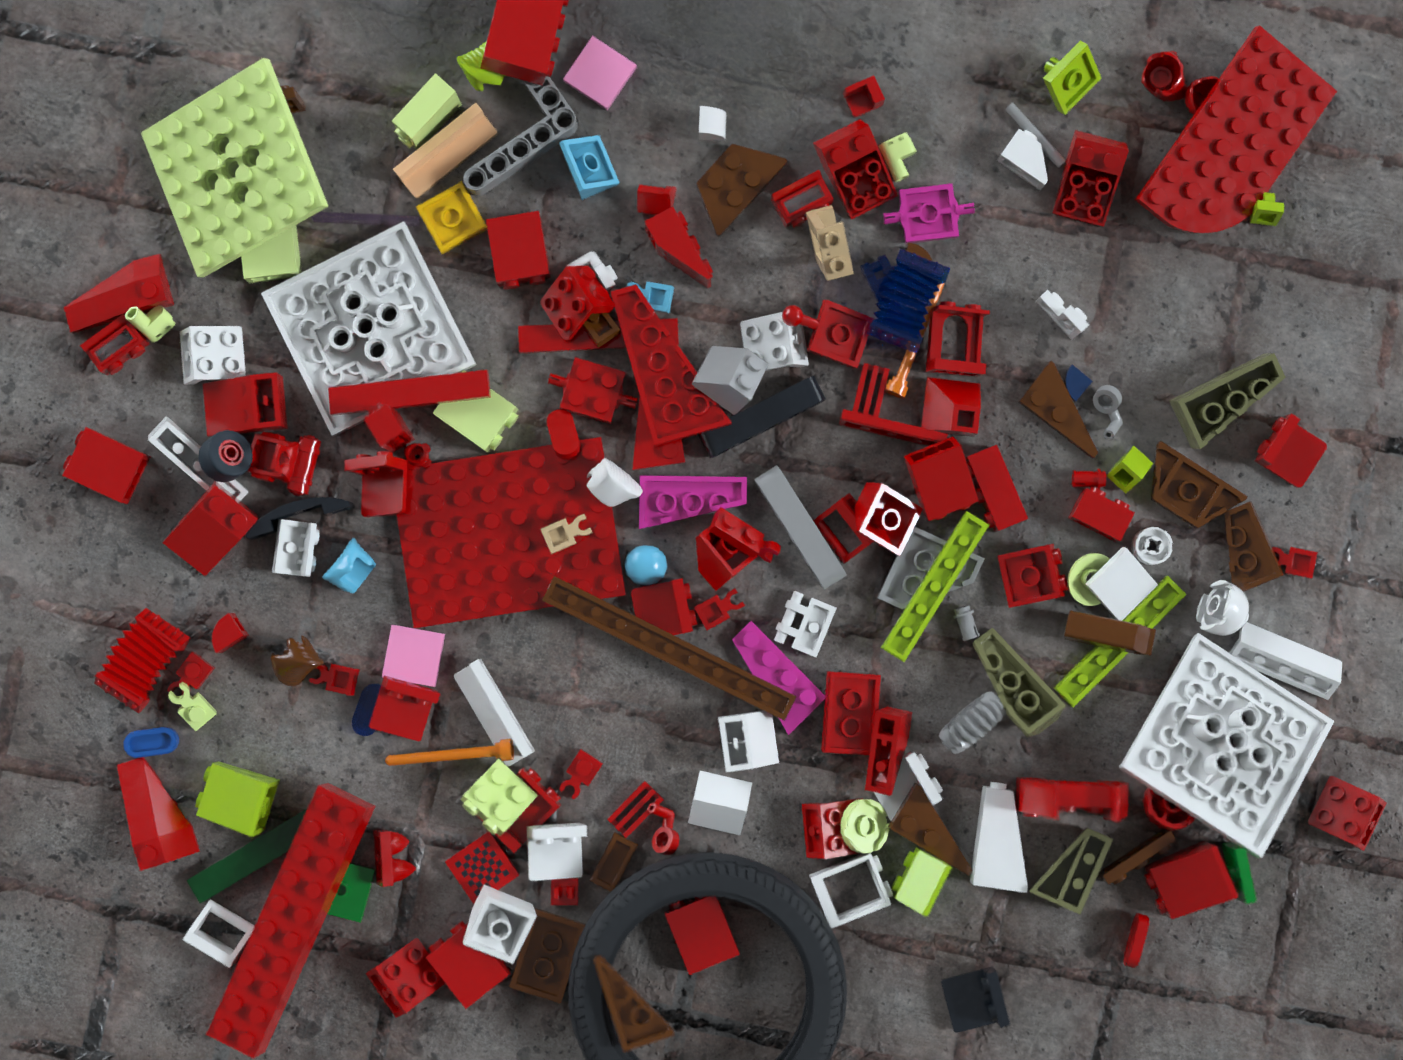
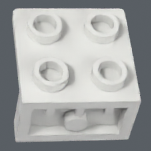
M782 312L745 320L740 323L744 348L749 349L768 363L765 371L786 366L803 367L809 365L803 325L799 324L795 327L786 325L782 320Z
M189 326L180 331L184 384H196L202 380H225L246 376L242 328L240 326Z
M582 823L527 826L529 880L582 877L581 837L587 836V825Z

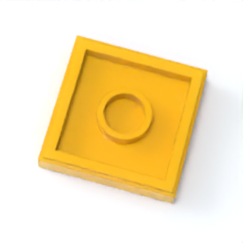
M462 181L416 206L441 254L487 230V225Z

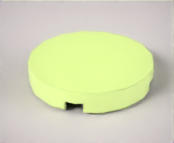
M871 799L856 800L849 804L843 812L841 835L845 844L851 850L863 854L879 850L886 842L889 834V823H887L885 817L887 816L886 811L880 803Z

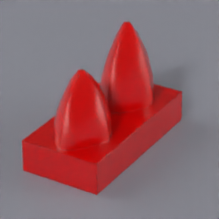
M384 829L373 830L376 885L382 887L394 886L395 882L407 878L416 870V867L408 861L392 858V855L398 854L406 848L409 840L397 832Z

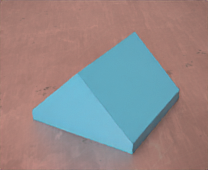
M600 135L559 142L582 200L619 184Z

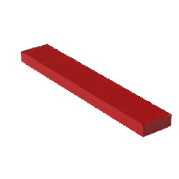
M678 318L660 319L679 346ZM619 321L614 322L619 327L620 334L599 348L583 327L578 330L571 340H564L554 324L518 326L520 354L626 349Z
M488 370L328 388L330 414L332 416L367 412L370 408L380 403L383 406L388 404L392 408L397 409L491 398Z

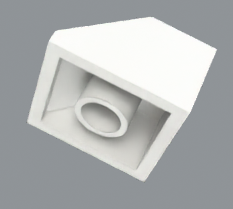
M484 885L472 908L463 944L513 964L537 916L533 904Z

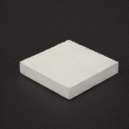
M1122 547L1085 583L1110 614L1120 621L1158 586L1125 547Z

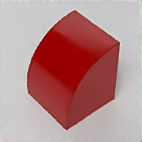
M228 613L223 616L213 629L212 645L216 653L225 652L249 636L235 613Z

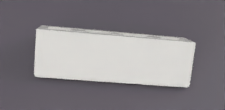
M1248 622L1240 628L1239 638L1229 652L1256 671L1326 700H1329L1341 684L1342 662Z
M477 659L466 668L454 674L456 682L493 745L500 742L501 739L513 740L514 760L503 761L507 767L535 751L482 659Z

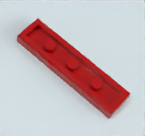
M843 409L839 420L841 426L925 446L943 441L948 436L947 433Z

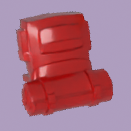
M262 432L261 434H255L251 444L253 460L247 472L251 473L252 477L265 482H274L275 479L287 483V490L293 495H308L310 486L313 483L312 478L317 458L321 452L319 451L321 441L312 435L300 436L298 442L285 440V436L278 433Z

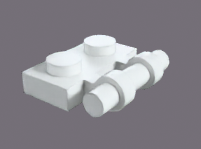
M794 591L791 599L787 600L785 604L787 609L781 623L778 622L776 626L778 631L774 641L784 644L787 635L793 636L795 639L791 648L817 657L836 607L811 598L808 607L800 605L804 594ZM797 612L804 615L799 629L791 627Z

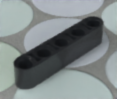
M811 376L730 417L732 425L700 433L698 436L711 459L825 401L826 398L815 376Z

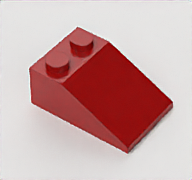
M215 481L162 543L202 575L206 576L242 539L258 520V516Z

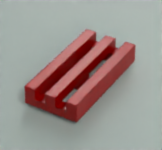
M863 363L852 411L879 417L890 369ZM867 371H871L872 375L864 410L860 412L858 409ZM880 373L882 378L873 414H868L877 374Z
M644 781L607 820L627 838L650 814L648 808L626 830L623 826L652 796L656 799L653 803L658 805L664 799ZM646 789L648 793L618 822L615 818Z

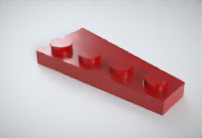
M640 397L632 470L685 463L682 439L654 446Z

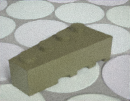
M1266 353L1169 400L1191 448L1202 449L1208 444L1209 440L1227 428L1228 424L1235 418L1240 417L1247 411V408L1257 400H1260L1286 377L1275 353Z

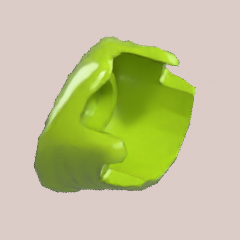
M486 42L482 43L479 48H475V50L457 57L459 66L464 71L470 84L477 91H484L483 84L501 85L505 75L480 68Z

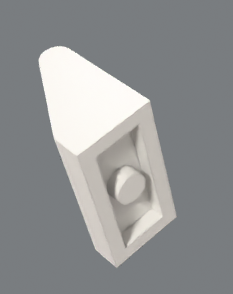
M210 899L183 940L230 968L237 962L246 947L255 925ZM210 912L245 932V935L234 950L200 930Z

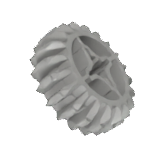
M986 692L962 709L941 729L939 738L942 740L943 745L952 753L957 754L975 744L976 741L989 732L1005 716L1006 710L999 697L993 692Z

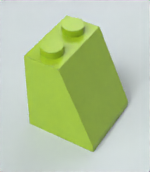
M219 761L212 763V766H208L203 781L206 782L204 792L199 793L195 807L198 808L196 815L252 837L264 832L280 780Z

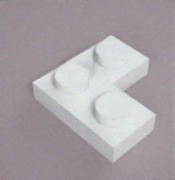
M1047 290L1036 300L1041 308L1071 340L1089 326L1086 322V315L1079 308L1076 307L1074 309L1071 305L1065 309L1063 307V300L1055 292L1051 294Z

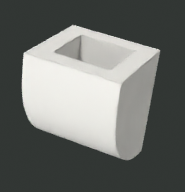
M700 106L699 140L725 141L726 112L714 107Z

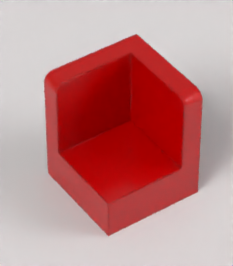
M874 75L846 87L843 93L854 118L883 106L885 101Z

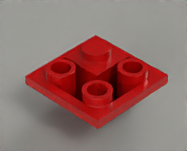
M927 377L921 428L947 434L971 437L977 435L981 411L980 383Z

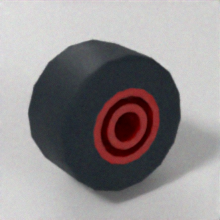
M225 430L216 433L202 444L198 460L201 469L209 478L225 483L235 480L249 470L253 460V453L249 442L244 436L235 431Z

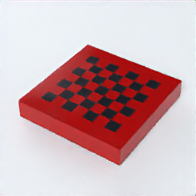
M489 831L445 861L473 904H475L484 885L499 890L520 875L495 836Z

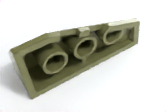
M993 628L973 642V646L1008 717L1027 737L1040 734L1058 720L1066 705Z

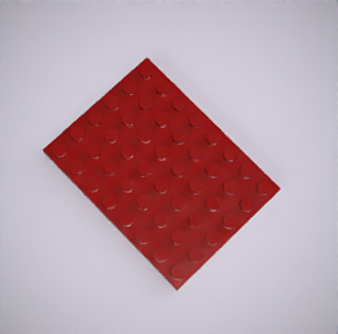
M601 437L579 440L580 451L575 457L570 459L558 457L554 452L553 445L431 463L428 468L415 467L413 470L407 469L406 510L402 514H397L413 628L554 607L542 601L554 576L600 599L626 595L613 508L601 503L586 486L592 477L587 478V474L605 458ZM585 514L586 520L581 521L578 527L582 531L591 528L593 533L587 536L577 535L574 537L577 544L551 554L541 529L565 518L569 525L573 523L576 517Z

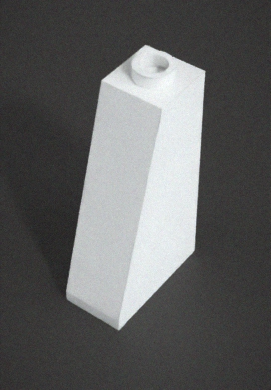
M990 782V787H982L971 867L973 871L970 874L969 882L977 886L1027 893L1028 886L1014 793L1006 789L1007 784Z

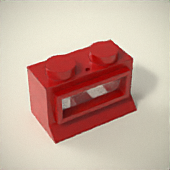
M820 170L772 193L771 202L785 228L790 225L793 228L802 225L807 221V211L830 206L834 200L822 178Z
M122 314L82 343L80 347L87 353L101 373L113 375L124 367V362L130 358L135 359L145 352V347L150 343Z

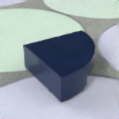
M1072 364L1066 372L1065 385L1073 402H1076L1093 381Z

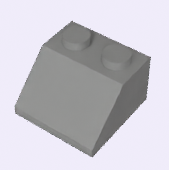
M712 346L700 366L692 385L735 415L751 401L768 363L747 348Z

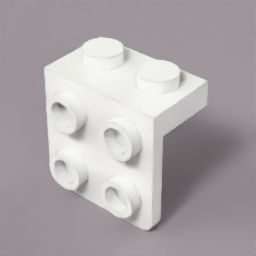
M910 751L903 756L891 796L874 792L890 821H892L915 782L921 786L932 805L942 800L939 793L943 790L936 778L930 779L925 771L929 766L922 754L916 755L915 752Z

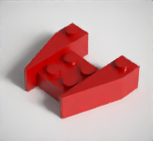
M1016 777L1015 806L1016 810L1022 812V816L1025 817L1044 816L1058 819L1059 811L1076 812V807H1082V810L1102 815L1104 820L1120 821L1128 816L1129 783L1124 781L1097 780L1096 782Z

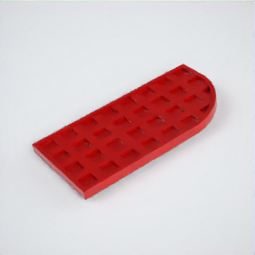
M1256 26L1138 194L1135 201L1165 225L1182 232L1212 233L1235 226L1253 213V207L1257 200H1262L1263 193L1269 191L1337 93V90L1263 27Z

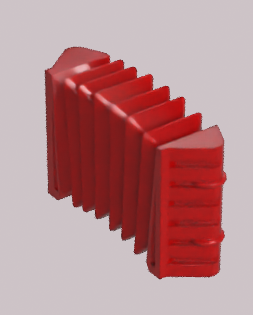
M145 608L136 615L137 624L129 623L131 631H122L124 637L116 638L119 645L110 646L114 655H106L109 663L101 664L105 671L97 672L94 682L105 693H109L138 714L150 701L148 691L154 690L152 685L157 684L155 678L161 677L159 670L166 669L163 663H171L170 658H177L175 651H184L191 637L180 631V628L174 627L148 608Z

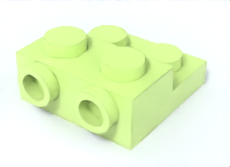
M498 758L460 800L464 802L463 807L473 816L477 814L484 821L483 826L490 833H497L501 836L538 795Z

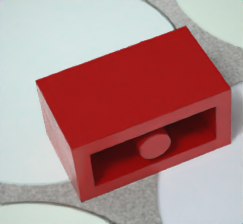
M1098 488L1083 489L1068 519L1113 542H1120L1135 512L1129 510V504L1119 499H1115L1114 502L1105 497L1106 493Z

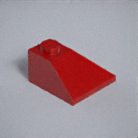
M866 482L855 505L856 531L895 555L901 556L923 508L883 483Z
M709 526L696 537L698 571L711 587L717 591L759 555L751 558L711 533Z

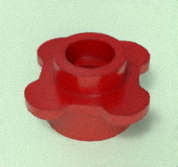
M414 443L404 449L408 470H413L415 467L428 468L431 465V460L429 459L431 448L428 444Z

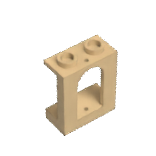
M832 205L807 211L806 216L816 262L827 281L854 274L843 222L836 223Z

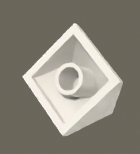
M700 770L688 823L740 835L748 808L752 782Z

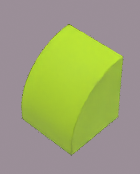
M1133 446L1106 476L1126 494L1143 479L1154 463Z

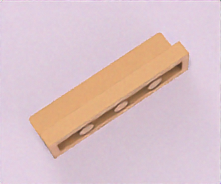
M475 103L393 168V170L415 198H419L498 134L497 130L485 117L483 110Z

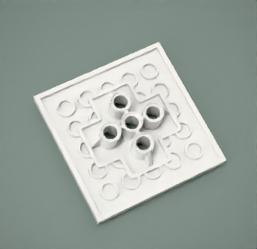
M404 221L261 293L332 436H336L364 422V417L369 414L368 412L332 416L330 414L328 388L461 373L463 370L476 365ZM354 297H359L361 301L360 306L357 309L350 310V300ZM396 309V318L390 322L385 321L384 315L386 311ZM371 321L373 325L372 330L366 334L361 333L362 323ZM341 333H347L349 337L348 342L343 346H338L337 337ZM379 344L383 345L385 349L383 355L375 358L372 354L373 348Z
M1197 633L1193 636L1119 769L1239 847H1244L1251 855L1261 858L1334 721ZM1242 714L1246 717L1245 721L1247 725H1245L1242 721ZM1206 722L1211 724L1212 733L1207 730ZM1230 737L1234 739L1233 744L1235 748L1229 742ZM1253 752L1256 753V759H1257L1258 763H1257L1256 761H1254V759H1253V756H1252V753H1253ZM1217 759L1221 761L1223 771L1218 768Z

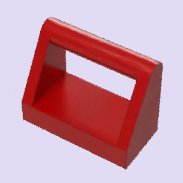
M850 493L813 520L824 539L843 564L874 542L856 531L855 505L857 501ZM835 510L840 513L862 542L861 545L848 553L823 520Z

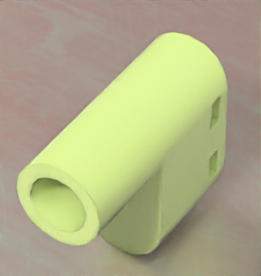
M906 132L878 146L895 182H899L909 176L902 160L917 152Z
M162 306L154 307L146 315L138 307H131L125 314V318L151 342H157L175 325L172 315Z

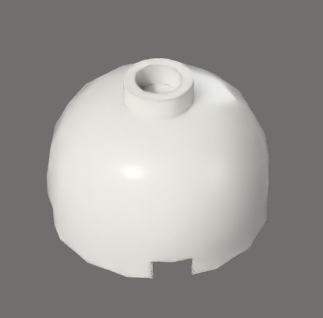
M1219 580L1210 586L1213 590L1209 595L1204 593L1197 607L1196 619L1197 622L1201 623L1202 626L1199 627L1202 630L1224 636L1235 633L1246 624L1249 618L1248 598L1240 588L1227 581Z

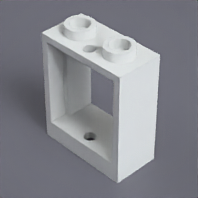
M862 853L809 875L831 928L891 905L889 897L893 896L888 881L882 882L879 872L883 871L877 855L872 857L871 853ZM866 862L880 898L836 914L823 879Z

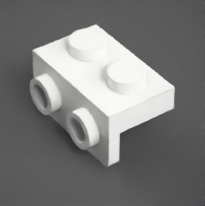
M278 520L272 573L310 577L311 572L315 570L316 557L313 556L314 545H317L319 541V530L316 529V523Z

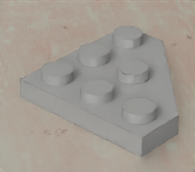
M914 527L901 556H896L877 599L899 609H905L947 541ZM972 553L948 592L974 583L985 558Z

